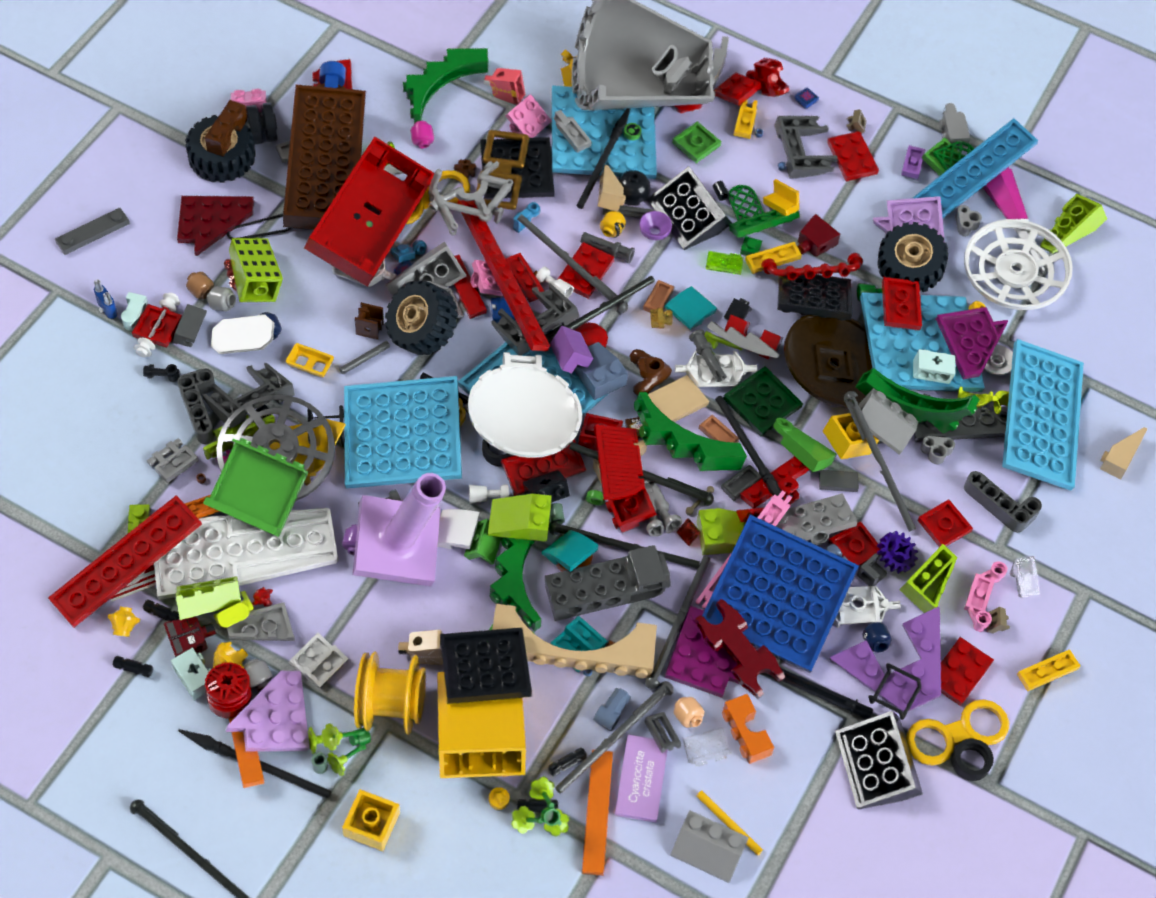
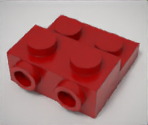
M586 413L578 444L597 451L595 425L622 427L623 421Z
M646 488L633 496L605 502L609 513H614L615 517L612 518L615 528H620L622 533L640 526L639 522L657 515Z

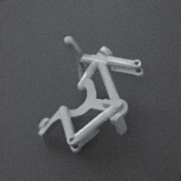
M490 161L484 166V171L477 178V182L481 186L474 193H465L463 187H458L444 195H440L437 185L441 178L442 170L437 169L435 171L428 192L430 201L428 206L434 213L438 210L440 211L450 235H455L458 224L455 222L450 210L478 216L483 222L490 221L493 215L495 216L494 222L496 224L501 220L504 209L500 207L497 210L496 208L511 191L513 180L489 175L499 166L498 161L495 163ZM487 187L500 189L491 202L486 205L483 196L487 191ZM454 197L464 201H475L478 209L448 201Z

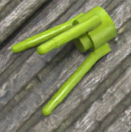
M708 331L705 332L704 336L711 343L713 349L717 347L718 343L738 350L743 349L724 338Z

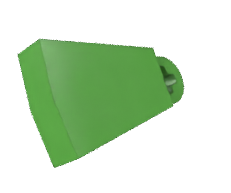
M783 418L776 419L773 427L783 436L781 444L807 468L815 472L832 465L837 453L794 427L788 420Z

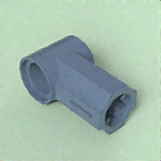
M615 688L605 705L602 704L599 707L593 720L612 731L620 719V714L630 701L631 696L625 690Z

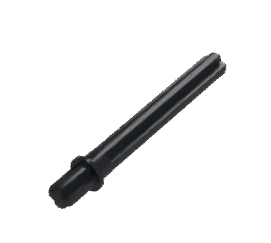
M781 668L785 675V678L782 680L783 682L851 712V715L855 713L866 719L871 718L873 709L859 703L858 699L855 701Z

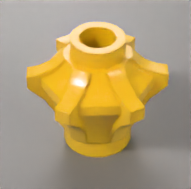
M120 606L119 610L115 613L108 614V619L112 623L113 635L129 637L134 626L140 622V618L136 617L132 612V608Z

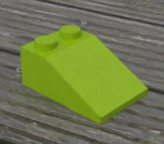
M526 494L492 499L488 536L547 542L552 496Z
M719 508L698 511L696 522L702 555L732 553L746 522L740 521L736 511Z

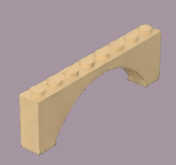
M496 604L492 630L522 627L528 662H534L537 665L551 664L559 668L595 670L598 673L611 672L620 676L634 675L638 678L651 677L657 625L637 622L635 629L630 634L610 646L592 651H572L554 646L535 635L516 613V606Z

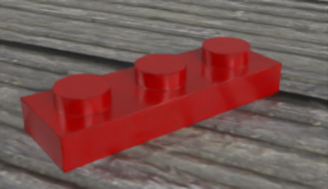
M518 253L505 258L528 302L531 303L538 300L532 292V288L537 287L539 292H543L544 289L522 254Z

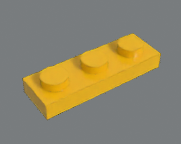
M791 242L748 255L745 261L752 274L763 271L761 264L765 259L771 258L777 266L800 260L802 254L796 243Z
M1069 649L1020 670L1017 676L1028 692L1078 670L1080 664Z

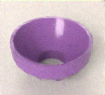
M647 212L640 219V231L648 239L662 240L670 234L672 221L663 212ZM656 228L660 233L652 234L650 230Z

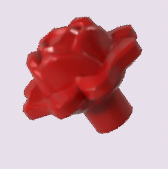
M264 587L258 589L253 594L254 601L252 605L263 604L265 607L271 606L273 603L269 599L273 590H266Z

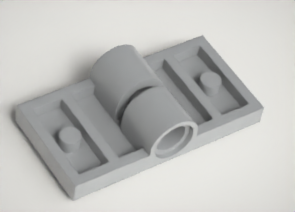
M842 493L788 509L776 527L806 541L810 540L814 545H820L828 540L829 534L857 526V520Z

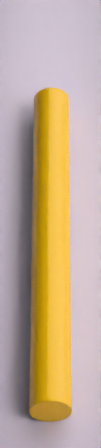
M702 790L696 795L728 828L749 837L746 845L757 856L761 854L763 849Z

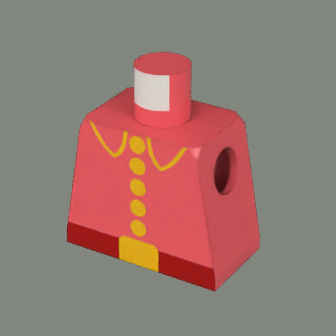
M497 68L492 76L486 75L484 78V85L491 86L493 96L498 99L518 105L525 96L521 70Z

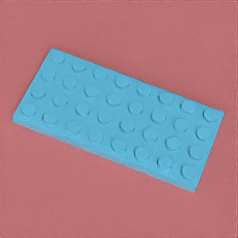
M1019 339L1014 342L1002 462L1003 468L1070 491L1075 488L1084 362Z

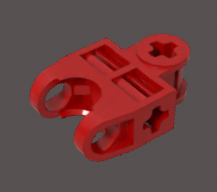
M765 57L753 64L754 70L746 72V77L761 82L762 95L776 97L790 91L789 86L779 75V72L783 70V65L778 60Z

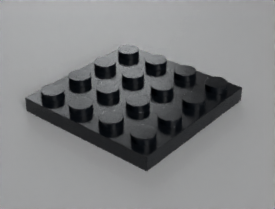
M550 137L529 138L524 167H512L511 174L522 177L518 198L554 197ZM480 139L482 170H484L486 165L483 162V155L487 139ZM494 139L490 157L518 161L522 141ZM513 185L511 191L505 196V198H511ZM488 186L484 199H493L500 189Z
M815 274L812 279H806L804 275H798L795 280L791 281L787 276H778L777 310L785 313L795 312L801 315H817L821 318L831 317L838 320H851V279L833 276L824 278L822 275Z
M522 627L440 634L447 704L532 697Z

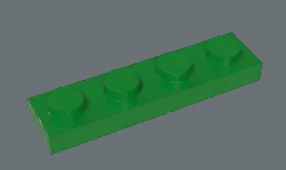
M772 210L729 224V231L738 238L745 237L746 235L761 232L764 229L800 218V212L796 211L785 216L776 210Z

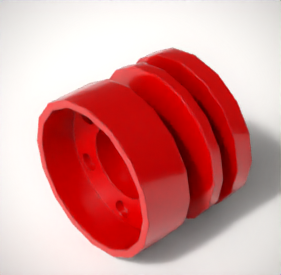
M231 662L219 664L208 672L205 678V689L211 711L225 719L235 718L252 701L250 678L247 671L242 666Z

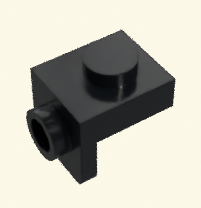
M734 298L724 318L729 320L730 315H734L744 320L748 312L752 310L749 306L750 302L743 298L739 300Z

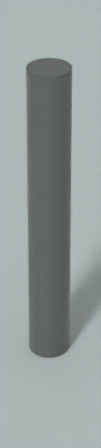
M385 341L339 368L340 372L345 374L390 348L389 343Z

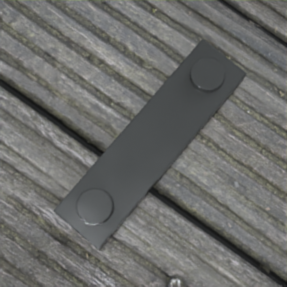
M118 208L55 238V241L63 254L67 255L130 224L122 209Z

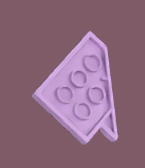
M941 196L888 200V217L873 218V223L886 233L890 230L893 231V227L897 225L901 227L903 223L913 224V222H919L918 225L923 226V224H927L930 229H936L938 231L937 235L941 234L944 238Z
M280 671L226 727V732H244L245 751H307L309 749L301 671Z

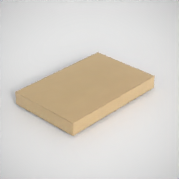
M688 375L648 394L655 406L673 422L709 404V400Z

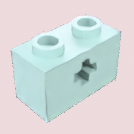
M919 349L913 359V378L950 384L955 376V355Z
M191 648L172 659L171 664L193 700L206 694L205 678L211 668L206 669L204 666L206 662L201 653L196 654L194 649Z

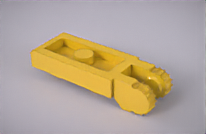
M747 100L740 106L734 136L751 139L757 113V100H754L752 103V108L746 107Z

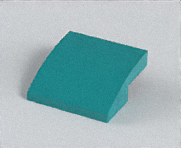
M692 286L680 292L664 307L690 330L701 325L705 318L715 314L717 310L715 305Z
M569 530L543 550L542 555L553 564L557 565L559 563L571 572L598 550V544L583 534Z
M579 615L565 626L564 631L550 642L554 646L572 651L597 650L604 648L608 643L601 634Z

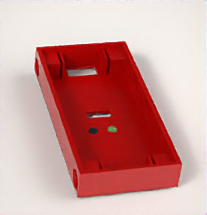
M374 136L310 235L304 249L368 287L429 188L434 172ZM387 163L406 174V179L402 181L384 170ZM365 203L381 211L380 215L364 207Z

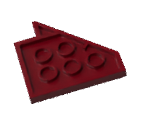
M181 196L177 234L178 243H195L194 253L195 256H198L227 235V232H231L234 227L242 224L253 215L254 196Z

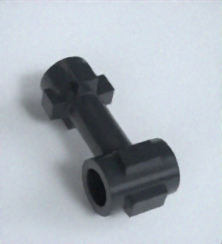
M153 364L145 365L143 368V376L148 379H152L154 376H168L169 381L176 382L181 375L180 370L174 364L168 365L166 369L155 368Z

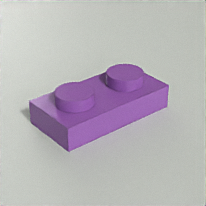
M908 146L901 172L902 176L918 179L923 162L921 157L925 154L926 149Z

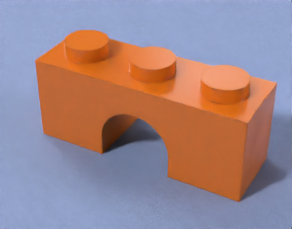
M748 694L726 701L722 715L724 720L729 722L731 726V734L734 740H738L742 757L747 758L748 763L751 764L771 756L774 746L766 730L752 732L746 727L745 723L754 719L756 710Z

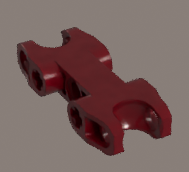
M720 599L716 606L723 616L722 623L718 625L710 624L701 615L695 619V623L703 639L714 652H718L721 648L726 650L737 664L731 669L733 676L743 688L759 699L764 693L757 682L758 674L768 673L779 683L785 678V675L776 658L766 646L762 645L757 650L742 633L748 628L746 621L737 610L732 608L723 599Z

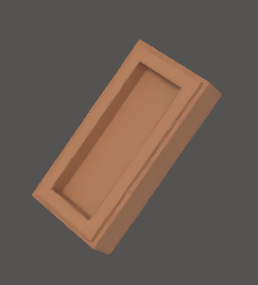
M658 280L645 302L643 310L660 317L675 286Z
M713 414L699 425L698 429L710 439L723 442H739V438Z

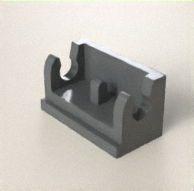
M187 304L176 329L173 343L192 347L207 314V310Z

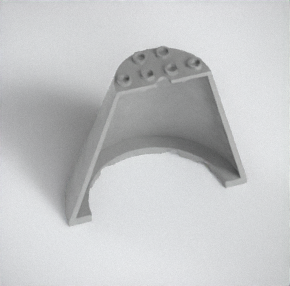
M592 0V6L586 7L575 44L578 56L573 58L572 91L574 94H577L575 102L580 109L595 111L707 104L714 100L715 92H713V85L715 79L713 74H711L714 69L712 60L714 50L712 49L711 40L635 0ZM674 45L678 50L677 59L688 56L692 65L684 79L669 94L664 93L663 81L652 73V67L668 47Z

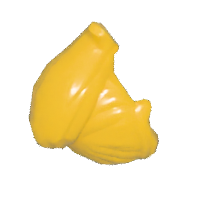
M222 642L214 652L213 668L219 664L231 662L244 668L242 662L248 657V653L243 648L236 651L230 646L231 642Z

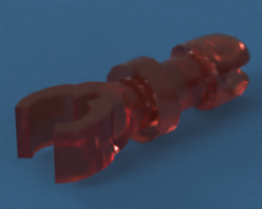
M226 259L224 267L228 271L229 285L236 291L232 263L230 259Z

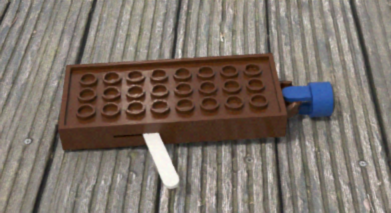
M327 61L320 66V84L317 86L297 84L295 86L283 227L314 230L361 158L366 91L346 89L343 86L345 84L346 68L337 61ZM386 165L384 170L392 175L403 174V172L391 165Z

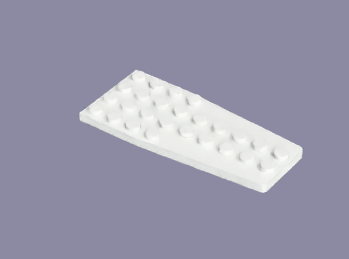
M330 509L292 510L279 537L230 515L199 518L202 525L154 563L158 600L176 597V586L238 576L239 586L336 564L338 562Z

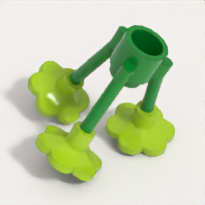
M328 723L325 729L322 730V735L317 736L314 734L312 727L308 728L309 747L312 754L316 753V746L320 743H323L330 751L335 750L336 746L340 744V740L345 737H349L352 746H357L348 754L340 757L332 752L328 753V763L331 765L332 770L341 777L345 771L343 764L348 762V759L359 751L365 750V744L371 741L370 732L365 731L364 727L342 733L337 727H333L331 723Z
M545 776L540 777L538 780H533L530 783L529 795L535 799H545L548 807L543 809L540 818H535L534 812L529 811L526 806H521L519 810H514L512 812V828L517 829L521 834H525L528 830L534 828V823H544V829L551 832L553 836H559L560 833L567 832L569 816L563 814L560 809H554V803L550 800L553 797L555 784Z

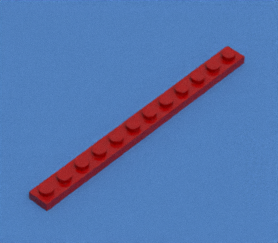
M458 200L457 204L478 209L474 201ZM461 212L530 349L534 351H548L550 344L487 223L481 221L478 216Z

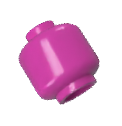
M418 121L411 127V139L415 146L424 149L433 143V128L426 121Z

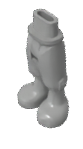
M644 479L645 488L655 512L662 519L661 522L656 515L648 518L650 522L646 527L650 536H661L664 529L666 533L675 531L682 524L680 516L668 513L669 503L665 500L657 484Z

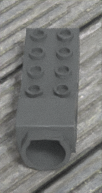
M655 545L628 551L626 557L575 568L571 572L566 570L545 575V589L555 621L654 598L662 594L665 588L670 587V573L664 554H658Z

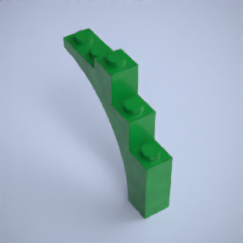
M488 48L447 49V56H444V61L427 62V69H423L424 75H406V82H403V92H407V99H410V105H414V108H410V119H414V123L422 121V114L426 104L440 88L449 82L463 76L488 73Z
M875 368L863 373L856 385V388L865 396L873 388L882 392L891 402L897 403L906 413L912 414L919 421L918 423L928 420L942 433L950 430L954 431L959 425L958 421L965 416L973 415L977 410L976 406L980 400L975 394L957 399L926 396L896 384Z
M639 392L637 400L634 402V409L637 411L642 424L639 434L645 445H666L672 458H694V462L700 471L742 469L747 455L740 443L713 440L684 429L664 415L651 401L647 392Z
M501 537V544L507 550L496 557L495 570L501 578L490 585V599L495 604L516 606L515 611L520 615L523 623L528 628L531 627L535 632L541 627V617L532 607L523 583L524 562L535 540Z

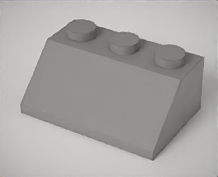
M873 388L860 402L859 407L872 435L900 455L915 433L919 421L912 414L902 410L897 403L887 399L882 392Z
M689 810L670 856L729 883L749 837Z

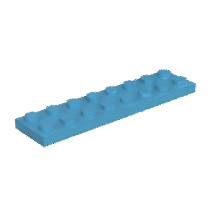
M1013 118L913 198L941 196L942 218H944L1037 145L1038 139Z

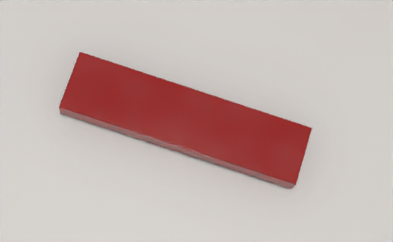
M455 255L454 257L467 276L453 284L469 318L486 314L487 309L477 289L472 287L471 277L460 255Z

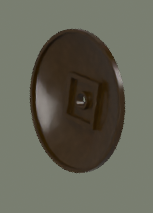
M809 314L798 319L788 331L784 342L786 364L794 379L806 392L824 403L847 408L844 402V395L849 391H854L858 394L855 399L859 405L866 396L856 388V385L863 373L873 369L865 326L852 318L851 320H838L836 318H821L817 315ZM830 361L834 362L837 367L831 365Z

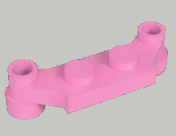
M994 562L990 570L982 574L976 573L964 610L968 611L973 621V627L978 632L984 631L992 621L990 613L985 610L994 583L999 582L1007 573V566L1003 562Z

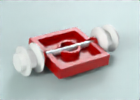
M163 294V299L159 301L162 308L150 304L145 308L132 331V336L138 338L139 344L134 345V350L138 356L150 357V350L155 349L154 344L165 348L168 347L182 318L181 314L175 313L177 310L176 306L180 305V300L176 294Z

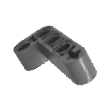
M207 368L183 374L178 378L182 400L196 438L201 444H209L214 439L212 424L201 395L211 392L210 386L215 383L213 372Z
M978 471L971 472L964 484V490L967 494L1013 532H1022L1036 519L1042 508L1041 501L1036 497H1029L1019 505Z

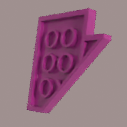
M987 307L939 314L936 317L937 324L951 355H955V363L962 379L975 378L981 375L1008 323V320L993 322Z
M690 606L664 678L723 698L728 681L740 684L731 672V669L737 664L724 648H721L718 652H714L710 648L695 623V619L699 615L702 616L704 610Z

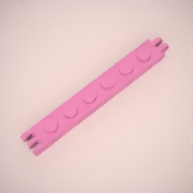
M782 490L779 496L774 495L757 518L777 526L791 507L788 503L792 497L788 495L785 501L782 500L786 493ZM731 554L695 603L698 605L703 599L706 600L702 606L703 609L706 608Z

